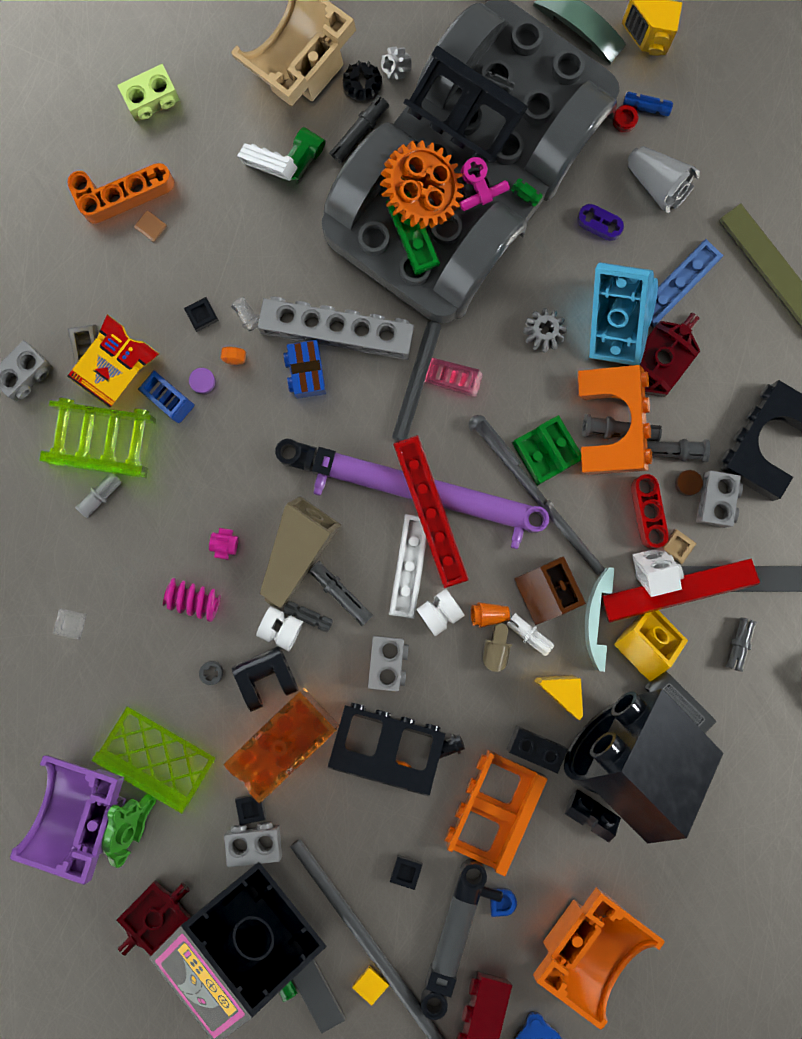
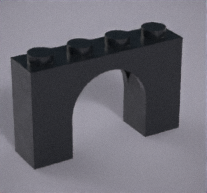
M780 380L771 385L767 384L760 394V397L763 398L759 406L755 405L749 412L747 419L750 421L745 428L742 427L736 434L734 440L737 442L733 449L729 448L721 460L724 464L720 469L728 474L740 475V482L771 501L781 499L793 476L764 458L759 448V434L763 426L768 421L773 420L786 422L802 432V393Z

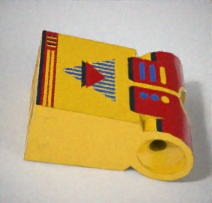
M107 314L98 337L67 377L108 408H111L138 371L160 353L144 341L130 339L124 326Z

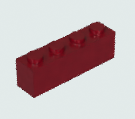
M477 971L476 978H472L469 987L470 1003L465 1005L462 1015V1021L465 1022L463 1031L458 1033L456 1039H500L513 986L508 979Z

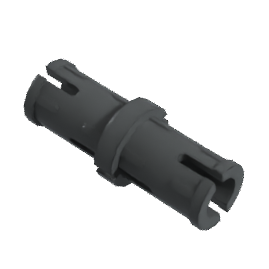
M742 617L740 618L736 637L731 641L733 647L726 664L727 668L733 669L737 659L735 670L743 672L747 652L752 648L750 641L757 624L756 621L750 620L746 630L748 619Z

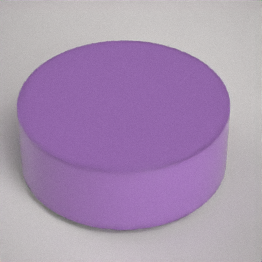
M197 368L190 374L189 384L196 393L207 394L215 387V377L210 370Z

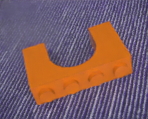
M640 365L578 371L579 397L584 400L618 398L627 403L631 412L630 428L621 440L610 445L581 447L582 473L594 475L648 471V464H652L651 448H647V439L651 438L650 423H646V413L650 412L649 397H645V387H649L648 372H644Z

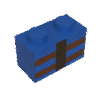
M317 340L287 344L288 352L283 353L285 367H290L291 377H287L289 392H294L296 399L325 395L326 389Z

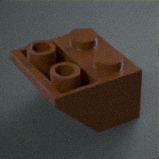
M564 556L514 578L535 625L561 616L586 604Z

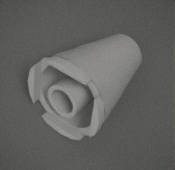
M645 146L639 149L635 148L628 157V168L661 209L667 213L671 212L670 207L676 209L687 198L694 188L691 184L693 178L698 179L700 171L696 167Z

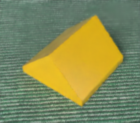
M571 675L537 677L534 680L568 713L580 721L583 717L581 678Z

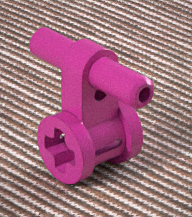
M478 157L470 158L462 166L460 173L465 183L473 185L476 194L460 201V208L462 211H466L479 204L485 205L493 201L492 198L510 189L509 183L505 180L488 188L484 179L487 174L485 161ZM471 165L473 168L478 167L480 171L476 176L474 174L469 175L468 173Z

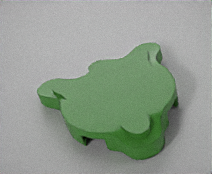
M148 793L139 803L131 798L124 806L113 805L107 813L108 825L102 839V850L108 857L109 864L113 867L120 868L125 863L131 853L127 848L133 840L139 843L145 828L146 818L156 803L155 796Z

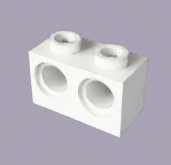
M662 547L632 554L636 578L651 597L682 590L681 579H684L682 567L680 564H676L671 554L668 555Z

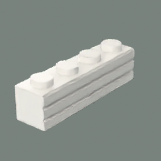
M244 143L243 148H241L240 153L237 155L245 165L288 181L291 180L298 168L293 163L294 160L291 157H283L278 152L272 153L264 147L260 149L255 144L249 145Z

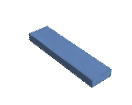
M707 239L658 286L655 309L650 324L652 328L724 256Z

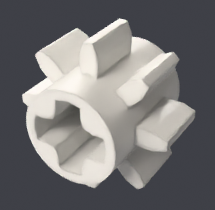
M404 47L387 48L388 54L382 55L381 67L388 74L387 78H396V80L405 78L404 72L411 71L412 62L410 55L405 52Z

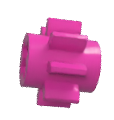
M219 528V533L212 532L209 551L215 552V558L228 560L229 554L236 555L239 538L238 536H233V530Z

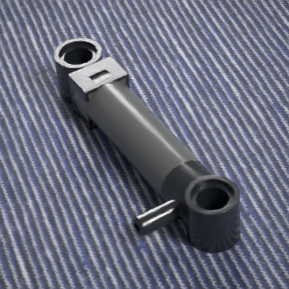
M472 858L465 860L460 867L459 878L433 963L430 964L426 977V988L421 994L422 1012L430 1020L441 1019L447 1012V997L451 998L457 980L456 974L480 896L497 902H501L503 892L484 886L487 882L485 867L483 863ZM470 869H477L480 871V875L477 879L472 880L467 878V872ZM431 998H438L441 1001L435 1007L430 1006L427 1002Z

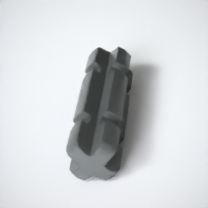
M288 601L283 610L284 614L296 616L297 619L311 626H318V629L325 632L330 630L333 623L332 619L326 616L321 617L319 613L303 606L299 607L298 604L292 601Z

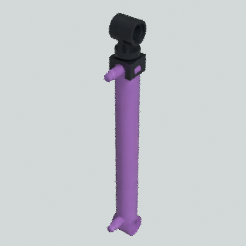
M292 439L281 440L275 448L276 457L283 465L309 472L312 470L313 474L317 475L313 492L315 495L320 496L322 494L327 478H335L412 499L402 470L339 454L334 450L318 447L317 450V447L299 443ZM287 447H293L296 450L295 456L291 459L283 458V451ZM434 479L445 509L515 527L511 539V548H519L524 530L530 533H538L544 530L549 523L548 512L540 506L527 505ZM536 513L541 517L540 526L535 527L529 523L530 514Z

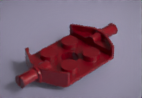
M690 313L682 324L659 321L647 337L643 358L640 363L644 372H648L649 387H645V394L660 397L667 396L700 353V348L691 333L692 328L700 319L698 316L693 319L696 315L695 313ZM660 351L669 353L671 358L669 363L663 364L658 360V353Z

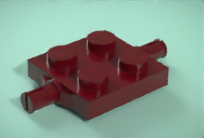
M155 880L117 918L116 921L125 929L128 936L118 947L119 952H121L128 945L121 953L122 955L126 956L137 945L152 956L183 923L191 918L179 902L190 891L186 887L179 893L186 886L184 883H181L171 894Z

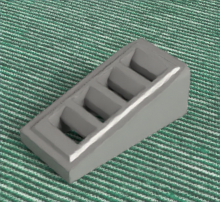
M96 325L68 328L75 365L80 360L81 355H84L87 349L80 350L79 345L92 344L98 337ZM90 334V339L78 340V335Z

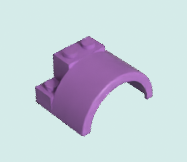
M45 755L40 763L41 766L46 767L48 776L42 805L25 838L12 849L10 859L84 885L92 880L99 855L103 853L102 839L108 825L107 813L113 805L122 807L125 804L126 798L119 796L124 777L102 769L94 771Z

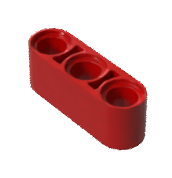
M644 474L632 482L631 494L640 540L646 548L655 549L667 543L668 529L659 483L653 475ZM641 480L649 483L650 490L648 493H643L640 490L639 483ZM646 505L654 508L655 515L652 519L644 514ZM651 530L659 533L660 539L657 544L652 543L649 539Z

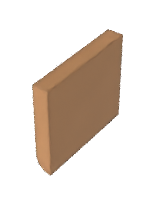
M148 210L134 226L135 229L153 243L167 227L164 222Z

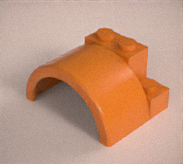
M596 887L583 906L576 900H573L544 939L543 943L549 953L536 969L533 976L538 984L597 1028L603 1029L608 1022L606 1017L608 998L623 969L641 951L651 947L660 950L665 941Z

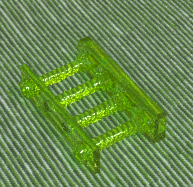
M59 398V401H49V406L60 411L54 446L50 448V452L41 451L39 461L58 466L147 478L148 468L141 465L139 456L145 423H156V419L149 415V411L134 409V412L79 405L74 404V400ZM70 412L84 414L79 450L75 452V455H68L66 450H64ZM95 415L110 417L104 454L100 456V459L91 458L89 453ZM120 419L135 421L129 459H126L125 463L116 462V457H114Z

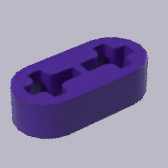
M593 204L583 206L577 217L580 227L608 241L618 239L624 229V223L620 217ZM589 212H592L593 219H591L590 222H587L585 220V215H587ZM611 223H614L616 225V230H614L612 233H609L608 226H610Z

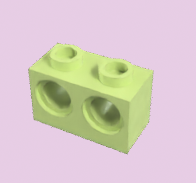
M163 64L117 85L135 121L148 119L153 113L161 109H169L176 102L180 101ZM166 87L163 92H156L158 88ZM137 98H143L140 103H134Z

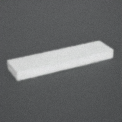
M405 514L389 615L412 619L415 617L427 543L419 516Z

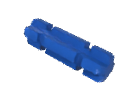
M627 92L623 105L635 106L637 110L654 114L657 111L659 115L669 116L672 111L673 102L664 99L662 102L660 98L642 94L637 96V93Z

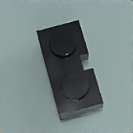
M578 789L571 795L565 811L567 816L581 825L586 823L591 826V831L607 842H610L617 834L621 817Z

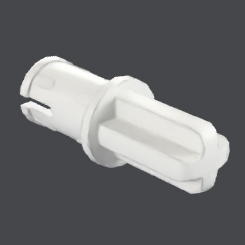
M517 613L506 624L507 627L524 639V643L528 642L543 655H548L553 649L554 644L538 632L536 626L532 627Z

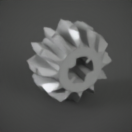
M544 308L542 316L539 312L534 311L532 314L533 319L527 318L525 323L529 327L524 328L523 333L530 335L526 339L527 343L535 342L534 350H537L539 345H542L543 352H547L549 346L556 350L558 348L557 342H564L565 338L562 334L567 332V327L560 326L565 321L563 317L556 320L557 311H553L550 316L548 315L547 308ZM545 326L549 328L546 335L541 333Z

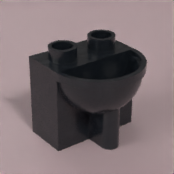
M663 689L641 695L631 691L621 696L614 704L602 710L583 727L567 751L564 760V771L576 785L599 794L649 844L686 839L723 756V752Z

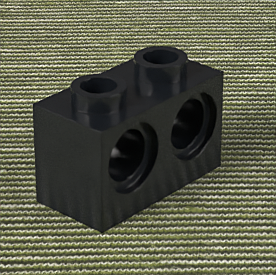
M517 725L507 747L509 753L557 774L568 750L559 743Z

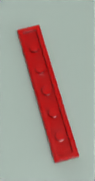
M419 435L395 442L393 445L444 588L469 581Z
M751 558L684 575V579H681L682 590L651 597L645 588L640 586L602 596L601 600L610 623L759 585L760 580Z

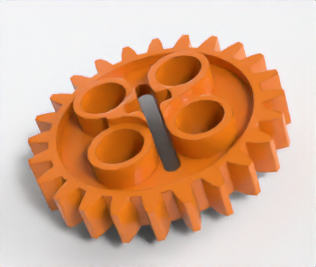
M423 140L417 146L413 141L407 147L404 144L397 149L398 151L395 150L384 163L387 168L381 172V175L386 179L380 182V186L387 188L381 195L382 197L390 198L386 206L394 205L395 210L392 215L395 216L401 213V222L403 223L410 219L411 227H414L418 222L421 229H424L428 224L431 228H434L438 223L440 225L447 221V218L449 219L454 215L453 211L460 207L457 201L463 198V195L457 192L464 187V184L457 182L462 174L454 172L458 164L449 163L452 157L451 154L446 157L442 156V147L437 152L434 151V143L428 145L427 148H425ZM409 164L415 167L416 173L410 169ZM433 172L438 174L440 181L434 177ZM404 189L410 192L411 198L405 195ZM428 197L434 200L435 206L430 204Z

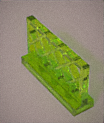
M127 706L99 752H96L91 761L111 773L123 776L124 780L183 814L216 758ZM129 714L138 718L140 730L126 733L124 722ZM143 722L150 725L151 727L144 728ZM121 729L122 735L116 736L119 730ZM153 729L160 731L162 743L148 746L145 732ZM141 733L144 748L130 751L127 736ZM165 735L172 738L173 740L166 741ZM123 738L126 748L125 753L115 755L108 751L113 740ZM179 742L183 745L185 755L170 759L167 744ZM164 746L167 760L152 764L149 749ZM187 748L191 749L195 753L188 754ZM146 751L148 766L135 767L131 754ZM201 755L208 759L203 770L192 772L189 757ZM127 756L128 762L120 757ZM186 758L189 774L174 777L171 762ZM168 763L171 779L159 781L155 778L153 767ZM150 769L151 775L142 770ZM200 774L195 782L193 775ZM190 776L192 788L188 795L185 796L178 792L175 780ZM172 781L173 788L164 783Z

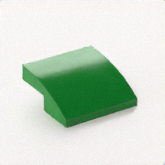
M559 415L512 442L537 486L582 461L581 452Z

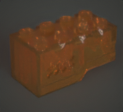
M303 688L223 765L233 776L245 783L249 793L260 804L337 731L339 724Z

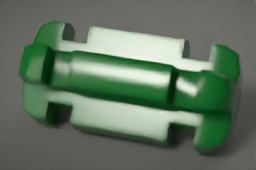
M519 178L513 184L511 191L513 193L515 191L518 192L517 196L527 203L531 202L532 207H536L542 200V193L538 195L535 188L526 182L523 184V180Z

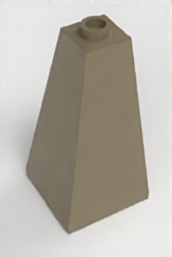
M301 496L287 503L284 508L260 590V594L265 597V601L274 607L282 608L290 600L308 574V571L313 567L341 526L339 522Z

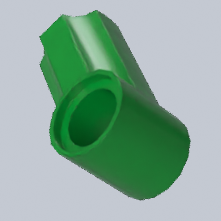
M302 127L293 141V148L287 155L294 160L293 163L298 167L291 178L299 181L311 161L316 160L320 156L326 144L325 139L306 127Z

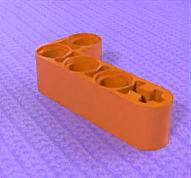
M161 163L150 165L99 188H96L90 177L83 171L73 172L67 181L79 211L87 221L95 224L169 193L175 183L167 166ZM163 176V180L159 181V177ZM87 183L84 189L78 190L80 184ZM137 185H143L139 192H133ZM114 195H120L116 202H110ZM91 205H97L93 212H87Z

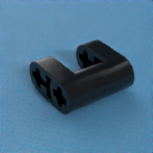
M278 646L232 667L234 678L250 712L263 707L262 699L254 682L269 675L276 674L286 696L299 691L285 655Z

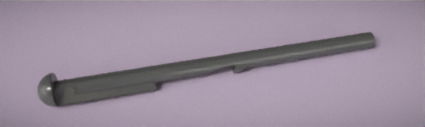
M482 415L473 416L469 421V429L471 431L473 429L478 431L537 504L548 512L552 522L597 575L602 573L605 568L557 512L553 503L543 496L537 486L519 466L522 462L487 422L486 418Z

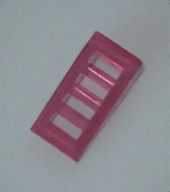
M432 358L425 382L476 397L483 374L479 369ZM439 366L443 367V370L440 379L438 380L436 379V375ZM449 369L453 370L449 382H446ZM459 372H460V373H463V374H462V377H461V380H460V384L457 385V384H456V381H457ZM470 375L472 376L469 387H466Z

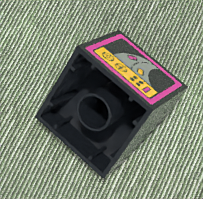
M258 862L183 923L149 959L210 1039H225L254 1017L327 946L261 863Z

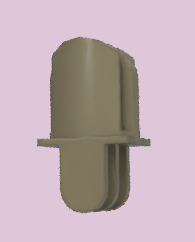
M502 623L494 626L491 640L485 639L483 663L493 672H500L507 666L512 644L506 643L508 627Z

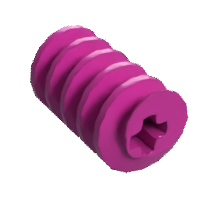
M172 578L164 594L163 606L167 605V609L170 611L176 607L178 613H183L186 610L188 616H193L196 612L199 619L206 615L207 621L212 622L216 616L221 595L218 598L215 597V589H212L206 595L205 586H202L196 592L194 583L191 584L189 589H186V584L183 580L179 586H176V578Z

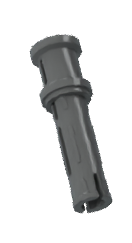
M586 414L583 420L582 434L583 437L596 435L603 436L604 439L624 437L630 428L631 422L615 421L614 418L609 416L606 419L591 417L590 414ZM650 425L651 438L647 440L659 442L662 436V426Z
M687 439L679 440V442L647 441V448H651L652 457H673L684 462L687 459H700L703 462L709 461L710 441L706 439L703 442H689Z

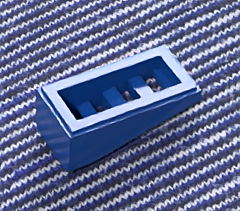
M153 371L138 388L142 394L177 423H181L195 406L194 403L156 371ZM158 381L161 382V384L151 394L150 391L152 390V388L157 384ZM167 388L168 390H167V391L164 393V395L158 400L157 398H158V397L163 393V391ZM174 395H176L175 398H174V399L170 402V404L166 407L165 405L168 403V401H169Z

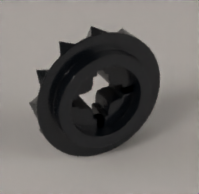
M358 60L356 64H349L348 69L343 73L344 90L355 100L366 101L372 99L381 89L382 75L378 67L373 66L369 61L365 63ZM360 73L365 78H369L365 82V88H363L360 81H355L359 79Z

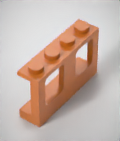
M488 750L486 755L482 754L476 766L479 772L476 779H470L466 788V793L469 795L465 803L460 802L455 813V817L458 820L454 827H449L444 841L447 842L448 851L453 852L455 850L494 868L496 873L506 876L548 779L541 773ZM491 764L504 768L520 777L519 784L509 803H504L479 791ZM470 811L499 824L498 832L488 851L458 839Z

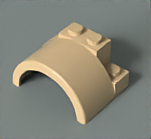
M288 0L280 23L261 46L252 51L243 52L236 45L231 54L239 63L269 84L272 92L290 106H293L301 95H304L313 102L344 65L340 49L356 31L353 18L328 0Z

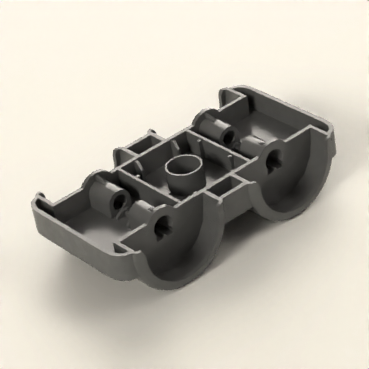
M489 0L485 5L475 3L469 6L448 27L437 45L484 77L488 71H491V75L498 74L505 77L509 83L513 81L515 88L511 95L529 106L495 162L486 161L487 174L484 179L488 188L506 180L509 183L510 189L492 198L493 201L485 205L479 204L466 211H462L459 207L453 211L454 215L451 218H447V221L441 225L438 223L434 228H431L428 224L425 228L439 259L440 266L415 275L386 206V201H389L390 198L382 197L381 195L387 190L386 187L380 186V182L386 179L381 175V172L387 168L384 163L395 150L398 151L397 149L404 144L407 147L413 141L417 146L423 140L425 148L434 143V151L437 152L442 147V156L446 157L451 154L452 157L449 163H457L458 166L454 169V172L460 173L462 166L470 158H473L474 150L468 146H465L464 149L458 147L450 141L453 136L445 131L442 135L429 127L431 123L424 117L418 120L407 112L410 108L407 106L394 124L387 122L378 126L357 146L336 177L324 206L322 229L328 245L431 321L441 324L449 323L453 319H460L466 314L474 295L493 266L519 235L524 237L528 220L543 200L547 201L555 196L560 183L582 148L607 117L612 120L617 107L616 99L620 91L619 83L609 70L509 0ZM429 56L421 72L417 86L420 80L422 79L423 75L425 74L427 68L429 67L430 63L432 62L434 56ZM438 76L423 100L422 107L439 120L445 121L461 97L462 89L444 76ZM483 104L479 107L465 130V137L484 150H488L503 128L506 120L502 115ZM409 164L410 169L416 173L415 167ZM472 165L468 171L469 175L474 174L475 176L480 172L478 167L473 168ZM433 172L434 177L440 181L438 174ZM461 177L457 180L458 183L464 184V187L457 191L463 195V198L457 201L458 203L476 194L473 185L465 183ZM519 178L523 180V184L526 182L535 188L538 195L542 193V200L536 207H532L531 202L527 203L517 196L518 192L515 191L513 193L511 191L513 184ZM404 189L405 194L409 193L407 189ZM428 197L430 204L435 206L434 200Z

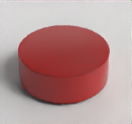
M630 105L618 107L612 118L613 126L620 132H630L638 122V112Z

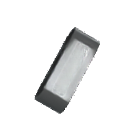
M667 671L644 687L647 692L663 689L704 733L716 723V720Z

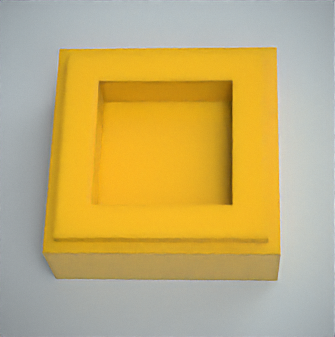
M369 965L352 985V988L372 1006L388 988L389 984L385 978Z

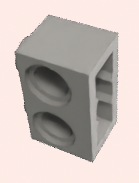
M23 340L0 363V389L7 397L17 402L30 393V388L37 381L40 382L49 374L48 370L52 365L32 345ZM35 359L34 367L27 369L28 361ZM16 376V384L13 387H9V380Z
M716 471L704 473L696 523L723 528L733 527L739 517V508H736L737 499L741 497L743 491L740 475ZM720 481L725 482L728 487L726 494L721 493L718 489ZM716 506L721 507L724 511L722 519H718L714 514Z
M373 636L368 689L399 692V686H405L406 670H401L402 660H407L409 645L404 644V639ZM388 643L394 644L398 649L397 655L393 658L386 657L382 651L384 645ZM389 669L394 672L395 679L392 683L387 684L381 681L380 673L383 670Z
M272 822L258 823L257 827L247 828L246 825H235L224 835L227 867L254 865L258 862L261 864L280 862L282 858L279 825H272ZM260 837H270L273 841V846L269 848L263 847L260 843ZM234 840H244L247 848L245 850H238L234 845Z

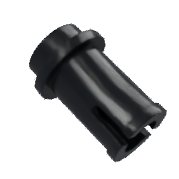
M452 734V738L444 740L439 759L456 752L461 754L465 746L460 734L457 736Z

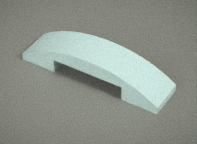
M611 567L605 568L591 590L586 607L584 626L586 646L590 660L595 670L605 672L607 646L597 644L601 595L602 593L612 594L614 568Z

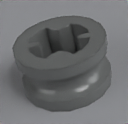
M216 661L206 662L199 670L201 681L207 685L218 683L223 676V668ZM213 666L216 668L214 671L218 670V676H214L212 680L206 678L208 674L205 675L204 671Z

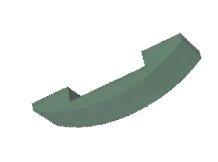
M536 0L533 4L534 7L551 20L555 17L588 41L592 45L591 50L608 64H611L626 46V43L616 30L602 16L581 0Z

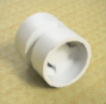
M447 589L434 596V602L427 601L416 609L434 636L447 628L448 622L454 624L465 616Z
M270 606L263 617L256 636L268 642L275 640L276 646L290 651L304 621L291 615L286 618L283 611ZM277 624L282 625L279 632L274 630Z

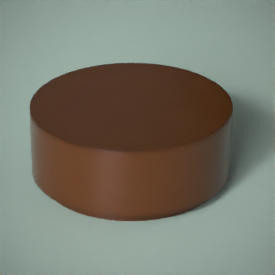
M686 470L677 476L675 485L682 495L692 496L702 489L703 480L698 472Z

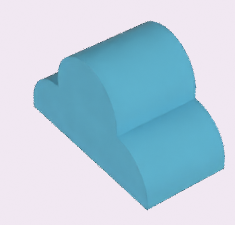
M601 262L597 264L595 268L589 358L627 365H640L658 292V279L654 278L653 270Z

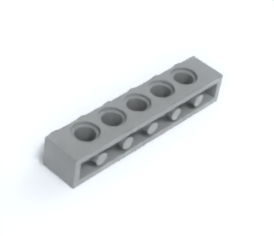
M280 297L263 298L258 324L261 334L304 342L317 340L318 344L409 359L414 325L409 324L408 320L396 318L395 321L384 320L385 317L378 314H370V317L360 315L358 311L345 310L344 313L335 311V308L326 305L316 308L310 307L309 303L303 301H296L293 304L285 302L286 300ZM290 313L294 315L293 320L289 323L281 321L284 314ZM309 318H317L319 320L317 326L312 328L307 327L305 324ZM335 322H341L344 325L343 329L339 332L332 331L330 327ZM360 326L368 328L369 332L365 336H358L355 334V330ZM383 331H391L394 336L391 340L385 341L380 338V334Z

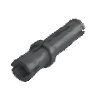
M377 95L369 107L359 113L358 120L329 152L336 161L338 159V162L342 163L369 129H373L376 126L378 118L389 108L388 102L384 98L381 99L380 95Z
M320 561L308 571L324 587L323 591L325 593L329 592L361 626L373 616L339 581L340 578L330 573Z

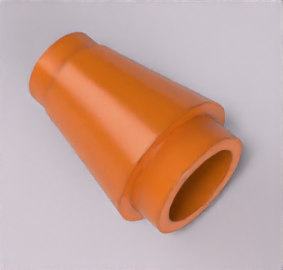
M481 602L471 606V622L473 626L478 625L479 628L510 620L508 606Z

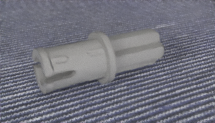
M109 473L95 489L93 487L90 489L91 492L75 508L84 517L88 518L102 502H107L106 498L121 484V480L114 473Z

